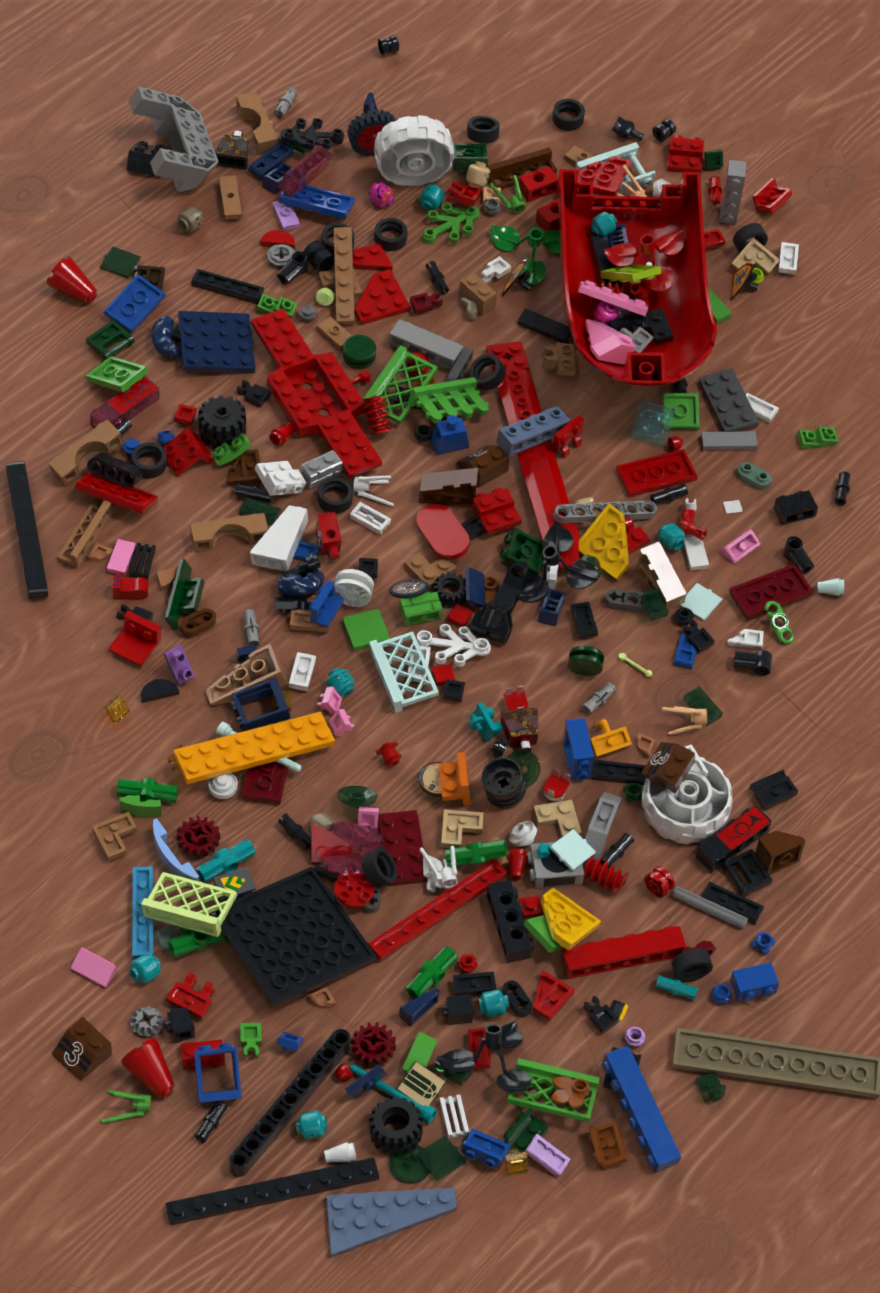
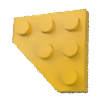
M608 503L580 538L579 552L591 561H594L595 564L616 580H619L629 567L625 515Z
M554 888L546 892L541 898L540 902L552 939L567 950L573 948L600 926L601 920Z

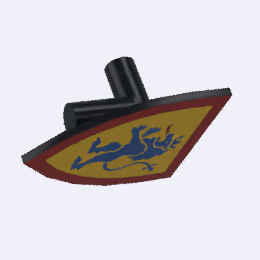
M526 261L520 262L512 270L502 296L514 283L527 291L531 289L532 285L526 282L530 272L524 271L520 276L527 265Z
M752 263L742 265L733 274L731 301L740 293L743 287L754 292L757 291L758 286L752 283L757 278V274L752 272L755 267Z

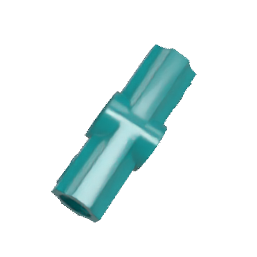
M245 839L230 849H220L213 856V859L196 868V873L199 875L202 883L207 884L214 880L215 877L235 871L240 863L254 856L256 850L251 841Z

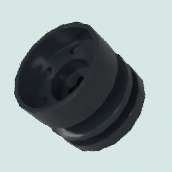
M498 757L485 765L481 780L488 800L499 808H510L520 803L526 794V784L520 765L515 760L507 757Z

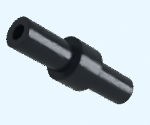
M317 865L314 866L318 875L327 877V880L336 882L341 874L339 870L333 868L329 870Z

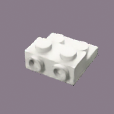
M288 461L258 463L254 468L270 496L301 493L306 484L299 469L293 470Z

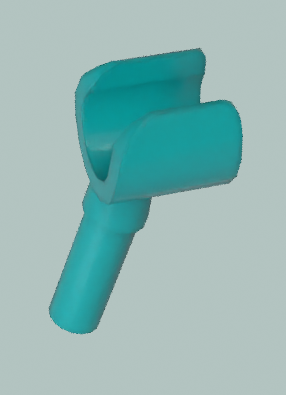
M540 843L537 849L539 858L548 857L550 855L549 850H551L550 846L554 843Z

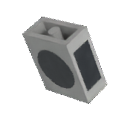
M540 843L531 844L530 852H527V863L531 864L532 869L529 870L530 881H534L535 889L583 884L584 870L582 864L574 871H571L563 861H559V857L552 850H549L550 855L548 857L539 858L537 849Z

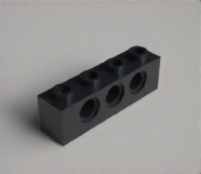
M511 880L487 884L486 896L506 962L530 959L531 952L534 950V943L532 938L528 937L527 933L529 931L524 926L526 921H523L522 918L523 907L517 902V888L513 887Z

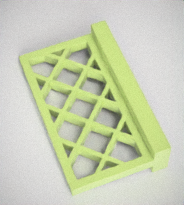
M162 872L148 899L144 898L141 906L144 917L218 937L221 933L220 926L235 901L237 892ZM165 880L174 882L172 886L163 887ZM191 886L193 890L182 893L180 888ZM178 890L180 895L168 898L167 893ZM209 891L211 895L200 898L198 893ZM196 894L198 900L187 904L185 898ZM164 895L166 900L161 902L154 901L156 897ZM221 896L229 897L227 901L219 903L217 900ZM182 900L184 903L180 907L172 906V903ZM211 900L215 901L216 905L205 908L203 904ZM201 905L203 909L199 912L190 910V908ZM220 911L218 918L209 916L211 912Z

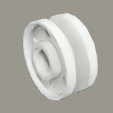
M345 569L338 572L335 577L334 594L344 599L342 604L362 607L371 601L374 581L369 575L354 569Z

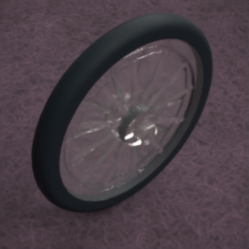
M419 579L404 580L392 585L389 592L396 598H412L427 592L429 584Z

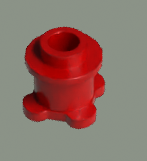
M397 742L384 743L381 748L376 750L377 755H382L384 765L392 767L400 762L399 760L402 756L395 748L398 746Z

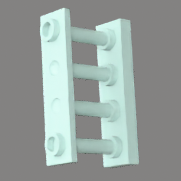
M637 142L577 162L575 169L581 170L595 162H607L611 157L631 160L639 176L634 178L640 187L650 186L656 174L655 171L646 173L639 163L637 155L640 147ZM626 175L618 193L624 194L629 192L624 187V184H627L633 190L637 189L628 175ZM593 193V195L606 196L598 193Z

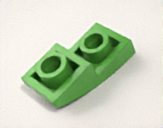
M262 294L256 311L268 314L283 308L289 318H291L297 303L282 296L280 300Z
M818 426L815 431L799 430L796 434L800 447L804 449L828 447L839 442L833 427Z
M241 433L232 441L230 446L224 442L221 446L217 447L212 456L216 464L220 466L236 459L252 445L248 437Z
M139 795L119 797L120 811L123 813L129 812L130 815L139 817H162L160 800L150 799L140 802Z
M418 1032L402 1070L421 1078L422 1075L412 1069V1067L417 1062L426 1068L438 1040Z

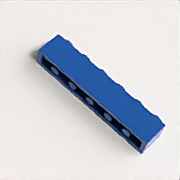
M629 1046L606 1053L602 1062L603 1070L606 1074H609L612 1080V1089L620 1097V1106L629 1116V1125L632 1130L635 1129L638 1135L637 1141L647 1154L646 1160L648 1165L653 1167L655 1173L677 1165L681 1155Z

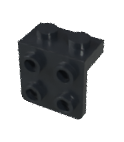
M145 141L135 143L128 153L127 171L156 176L150 162L160 148L169 150V148H165V145L156 144L155 146L148 145L149 143Z

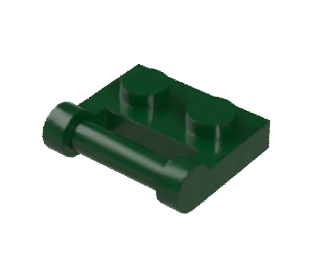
M112 320L87 337L86 343L100 354L105 361L126 346L134 344L135 340L126 330ZM118 339H124L108 351L105 349Z

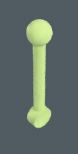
M625 653L619 654L620 661L628 662L645 673L646 677L652 676L651 670H646L628 659Z

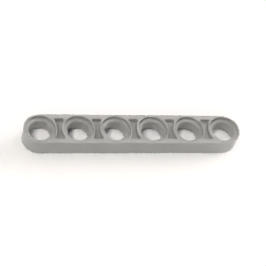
M648 500L563 504L555 508L553 518L556 522L563 524L594 522L599 515L594 514L592 510H598L601 513L610 503L622 512L625 518L629 516L631 520L652 519L657 511V506L654 502ZM627 508L633 509L635 513L628 512ZM644 508H650L652 512H647ZM575 511H581L584 515H577ZM558 512H564L567 516H560Z

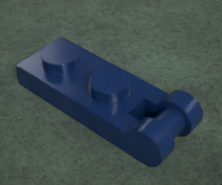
M280 141L249 166L248 171L256 174L257 178L263 181L266 174L294 155V150Z

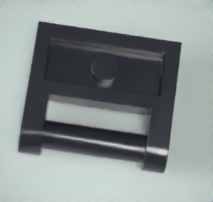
M753 849L727 859L721 864L722 869L727 871L737 886L740 896L746 897L750 893L772 884L773 879ZM738 865L749 882L748 885L745 886L733 866Z

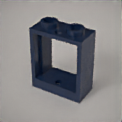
M276 678L232 693L234 699L231 702L234 713H239V717L236 718L240 728L244 727L245 731L291 719ZM273 694L278 710L250 720L246 719L241 705Z

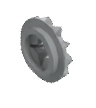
M278 244L268 250L267 258L269 263H273L275 267L281 266L283 268L292 259L295 251L288 245ZM280 253H282L283 259H280Z
M149 1005L143 1008L140 1006L138 1010L133 1011L130 1018L132 1030L143 1037L156 1035L162 1029L164 1023L162 1013L157 1008H151ZM144 1016L150 1019V1026L143 1022Z

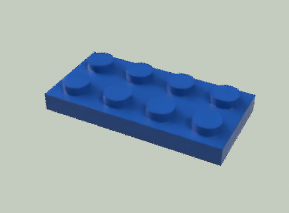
M293 181L287 183L279 196V203L286 206L298 207L305 211H314L321 215L334 216L337 219H346L355 204V197L306 185L294 195L300 183Z

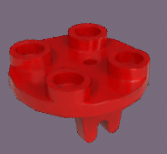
M356 871L341 873L334 887L335 897L348 908L365 906L372 900L375 890L374 886L366 879L364 873Z

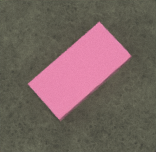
M118 539L108 563L107 572L125 576L136 549V543Z

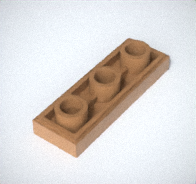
M236 175L219 177L224 218H242Z

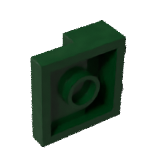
M453 144V171L466 172L469 165L476 164L477 161L485 163L487 167L486 144Z
M517 528L511 533H507L503 541L506 547H503L499 554V557L502 558L500 564L510 568L514 563L524 561L529 567L530 574H539L544 560L542 541ZM515 567V571L517 572L520 569L519 567Z

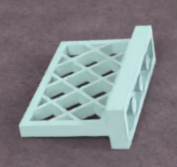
M413 631L377 643V640L369 642L370 653L395 713L403 711L402 707L439 695ZM411 639L413 643L408 648L402 646V642ZM387 646L395 647L392 654L384 652L383 648ZM399 649L407 652L404 659L395 656ZM410 654L419 657L417 663L408 660ZM392 660L401 662L398 669L390 666ZM405 664L414 667L410 674L402 671ZM417 669L425 671L423 679L414 676ZM399 675L408 678L405 684L396 681ZM411 679L420 682L417 689L408 686ZM425 684L431 686L433 691L425 693L420 690ZM405 690L414 693L413 697L404 700L403 694Z

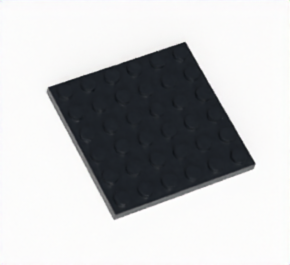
M313 866L236 899L220 926L222 936L272 1008L371 964L377 959V955ZM219 910L209 913V916L216 918L220 915Z

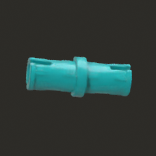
M659 975L655 988L671 992L674 996L680 995L695 1000L698 991L697 987L681 983V980L677 979L675 981Z

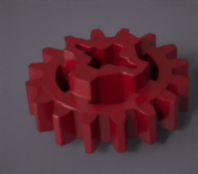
M197 816L196 820L190 817L189 823L183 821L182 827H178V847L183 848V853L189 851L190 857L197 854V857L200 858L202 853L207 857L208 851L214 853L215 847L219 846V827H214V821L207 822V817L203 820H200L199 816Z
M368 1022L367 1028L361 1025L359 1031H354V1037L351 1039V1051L355 1052V1059L361 1057V1064L368 1061L370 1067L373 1062H376V1065H380V1061L388 1063V1057L393 1058V1051H396V1037L392 1036L393 1031H386V1025L379 1027L378 1022L375 1023V1026H371L370 1022Z

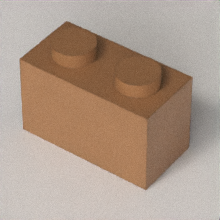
M474 272L460 280L459 295L462 298L466 297L475 301L478 305V312L482 316L496 307L497 293Z

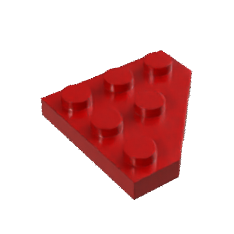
M611 157L604 163L599 161L589 164L587 168L581 170L576 168L578 182L593 183L594 193L616 196L627 175L622 166L625 165L629 170L631 160Z
M390 269L372 275L354 308V313L359 323L364 325L409 312L411 306Z

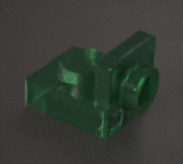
M660 588L650 589L643 593L641 605L650 621L668 616L669 611L661 599L662 591Z
M715 1072L696 1078L695 1083L705 1103L709 1101L717 1102L724 1097L726 1086L725 1084L721 1085Z

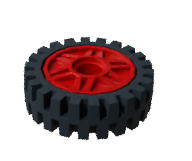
M374 109L373 113L371 110L368 111V114H365V112L361 113V117L356 116V121L352 120L351 125L348 126L349 142L357 154L359 153L362 156L364 154L366 156L372 154V156H375L374 145L378 133L388 123L396 121L390 112L387 111L385 113V110L379 112L378 109Z

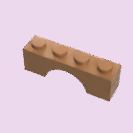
M256 91L237 95L236 109L241 119L253 121L259 126L253 131V145L257 154H265L280 142L279 134L275 133L274 124L272 121H269L268 111L263 108V101L261 97H258Z
M108 420L99 423L95 429L83 435L79 441L70 445L63 453L55 456L49 462L52 473L66 487L80 476L79 464L84 456L94 451L111 453L124 443L121 433Z
M264 513L190 524V536L194 553L213 550L215 543L220 538L228 535L240 536L250 545L257 544L268 531Z

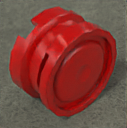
M656 866L652 873H648L644 877L646 887L658 898H663L669 891L675 888L673 877L661 866Z

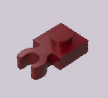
M435 292L431 296H428L427 293L411 296L409 300L415 314L431 311L432 306L440 307L443 305V299L436 300L440 298L439 292Z

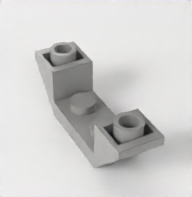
M606 792L599 799L585 838L586 842L596 851L594 861L602 856L608 833L623 801V798Z

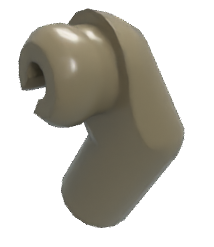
M463 297L460 303L466 307L467 318L470 320L476 319V314L478 313L477 303Z

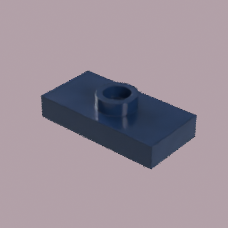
M377 1065L346 1087L345 1090L352 1099H355L363 1092H369L375 1088L376 1083L387 1076V1073L380 1065Z

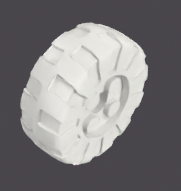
M406 116L399 118L397 121L390 122L382 128V131L378 133L375 139L374 154L376 165L386 180H390L397 185L421 186L434 182L450 170L454 160V145L448 128H445L442 122L437 119H431L428 116Z
M702 757L700 759L709 772L708 776L705 777L689 771L676 793L649 779L645 781L642 791L644 817L649 826L651 825L657 831L656 833L665 839H671L680 844L700 843L703 840L707 841L719 829L722 830L728 821L733 803L731 783L725 777L721 768Z

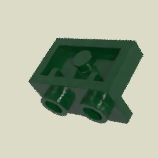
M530 1108L525 1113L521 1112L515 1121V1126L513 1128L509 1127L503 1136L505 1138L504 1142L511 1145L509 1151L522 1160L528 1157L524 1151L533 1137L538 1134L543 1138L549 1130V1126L532 1115L533 1110Z

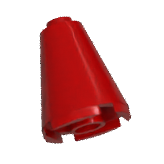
M67 256L68 259L63 258L51 271L53 273L52 278H47V284L84 303L93 302L97 297V289L70 256Z
M151 1038L143 1042V1046L138 1049L135 1047L122 1058L121 1063L157 1098L162 1096L164 1099L174 1092L175 1084L158 1041L155 1038Z

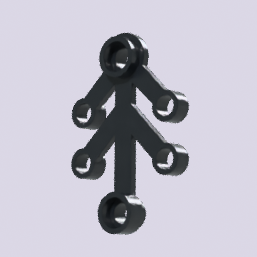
M298 118L292 128H286L280 132L281 140L284 143L292 144L295 141L309 150L314 149L315 144L321 146L322 149L329 150L332 142L341 144L345 136L343 130L338 128L332 132H315L317 129L322 128L323 121L319 118H314L312 125L304 132H298L306 127L307 121L303 118Z

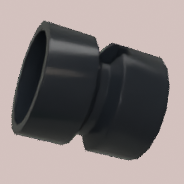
M318 240L308 244L303 251L307 254L308 262L318 272L328 271L335 264V256Z

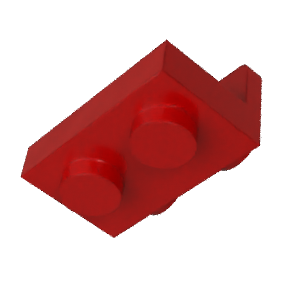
M771 178L752 196L756 211L773 214L792 196L791 189L777 187L776 180Z

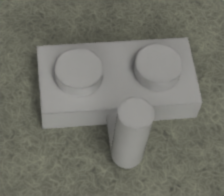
M641 327L633 334L626 328H622L619 331L632 339L636 346L634 352H642L654 338Z

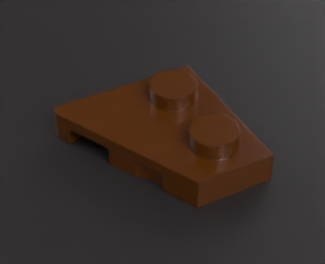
M258 449L247 450L237 457L236 462L233 464L232 472L227 478V486L262 483L254 469L256 464L260 463Z

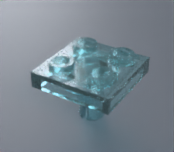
M640 400L631 436L666 445L676 409Z

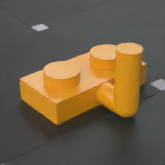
M603 719L595 723V728H602L603 734L590 738L594 757L632 745L626 726L611 731L607 720Z

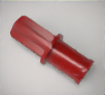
M716 175L709 178L710 188L708 192L711 202L716 206L721 203L722 188L720 187V177L717 176L716 181Z

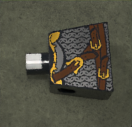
M234 131L233 135L225 134L215 151L218 159L217 165L244 170L248 169V138L243 137L241 131Z

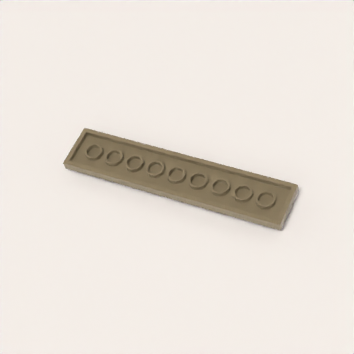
M683 1028L676 1029L672 1068L879 1098L880 1057Z

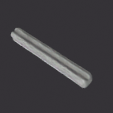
M676 886L672 896L741 929H744L748 919L686 889Z

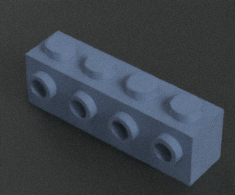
M558 406L551 409L548 408L544 412L533 414L522 421L519 420L512 425L502 427L498 432L496 443L509 457L553 439L554 435L570 422V419Z

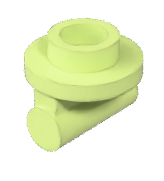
M322 288L317 291V302L320 305L328 306L335 300V293L328 288Z

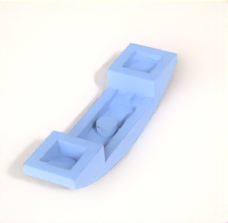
M154 819V844L163 864L173 875L199 881V875L191 864L187 862L181 865L166 845L167 832L158 819Z

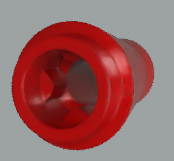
M288 422L283 426L273 429L269 435L271 443L275 446L283 445L291 434L295 432V426Z
M514 848L508 854L511 879H522V873L527 860L526 851L523 849Z

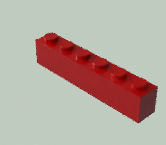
M667 926L660 930H647L644 933L635 935L627 934L619 938L610 937L599 942L590 941L583 945L574 946L570 950L563 948L561 961L568 980L674 959L687 946L680 926Z

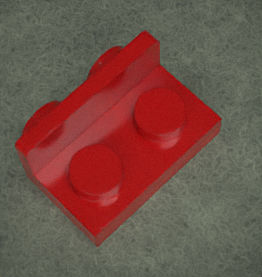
M222 1039L181 1043L183 1070H195L194 1050H198V1046L211 1045V1049L219 1048V1044H222ZM225 1054L200 1056L201 1068H218L225 1065Z

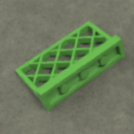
M400 345L364 398L378 395L385 397L388 406L383 411L389 413L385 417L401 424L413 407L409 402L403 403L401 396L411 394V382L421 381V386L428 385L438 371V367L407 352V348ZM409 358L415 361L416 365L406 368L405 363ZM429 368L431 372L421 375L420 369ZM418 371L419 376L409 378L407 372ZM405 373L407 379L396 381L397 374ZM408 383L410 390L399 392L398 385ZM396 386L397 393L387 395L386 390ZM399 397L400 403L390 406L388 399ZM402 408L403 412L398 417L392 414V410Z
M518 1058L516 1069H520L529 1075L531 1087H534L537 1093L530 1095L527 1090L509 1092L507 1103L589 1123L599 1077ZM569 1077L573 1080L581 1078L588 1082L590 1087L588 1096L590 1098L585 1099L583 1105L580 1106L586 1110L587 1115L578 1113L575 1110L577 1108H571L568 1103L564 1104L566 1107L563 1109L556 1107L555 1104L557 1103L546 1095L558 1090L552 1083L553 1078ZM538 1084L548 1086L549 1088L542 1090ZM521 1092L525 1097L520 1099L513 1097V1095ZM542 1097L545 1103H537L534 1099Z

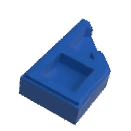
M681 633L673 665L692 670L696 649L687 641L685 634Z

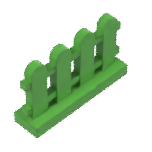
M474 377L414 387L411 390L408 401L411 406L421 407L425 412V418L430 419L433 423L441 422L442 416L447 418L454 415L457 417L458 413H461L466 418H470L475 410L481 415H486L490 405L480 397L479 390H475L477 380Z

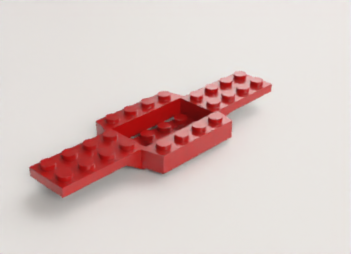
M283 308L252 319L251 325L277 366V370L267 376V387L289 422L295 426L298 436L317 434L322 437L331 451H335L341 459L342 468L349 478L382 466L381 458L355 420L356 417L364 413L365 402L362 401L361 396L333 353L313 355ZM316 369L319 372L322 379L324 380V382L326 383V385L328 386V388L330 389L331 393L333 394L337 402L339 403V405L341 406L343 410L342 412L337 407L336 403L328 393L324 384L317 376ZM309 384L312 386V389L306 390L302 386ZM320 410H327L329 414L323 416L318 412Z

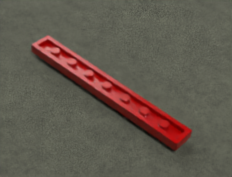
M493 859L457 883V885L448 889L369 942V946L377 955V958L382 961L485 892L487 884L503 880L507 877V872Z

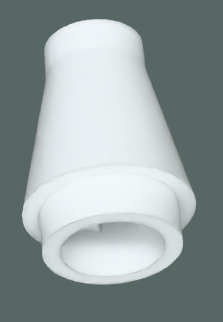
M345 1142L331 1149L324 1150L326 1163L352 1162L351 1160H356L354 1143L348 1144V1142Z

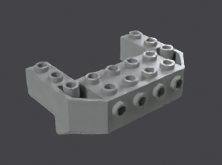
M138 86L128 100L132 113L150 117L155 132L167 135L172 150L160 148L150 162L154 175L173 179L177 192L197 188L207 179L218 164V159L201 113L182 97Z

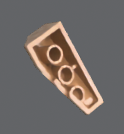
M271 644L253 651L248 655L249 658L245 662L234 666L235 670L229 675H223L206 689L211 706L234 701L232 693L274 678L277 679L280 688L288 685L284 670Z

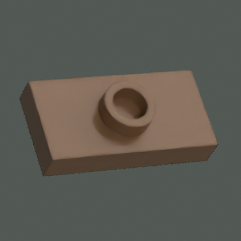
M574 145L565 154L564 159L576 166L577 162L594 156Z
M331 317L317 325V330L339 350L343 349L346 339L352 336Z

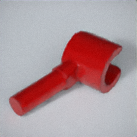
M362 370L358 377L351 380V382L355 384L363 381L365 384H368L371 381V374Z

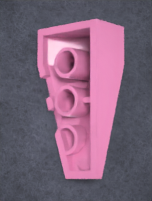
M585 320L586 332L589 334L588 341L591 342L590 350L596 359L625 365L627 352H634L636 349L632 339L604 323Z

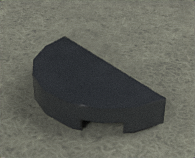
M155 679L143 687L141 701L144 703L179 695V689L169 680Z

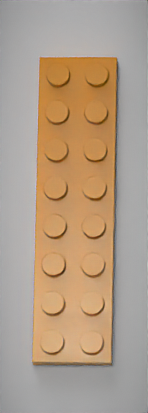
M317 712L175 749L173 755L186 784H191L278 761L282 758H289L335 746V739L322 713Z

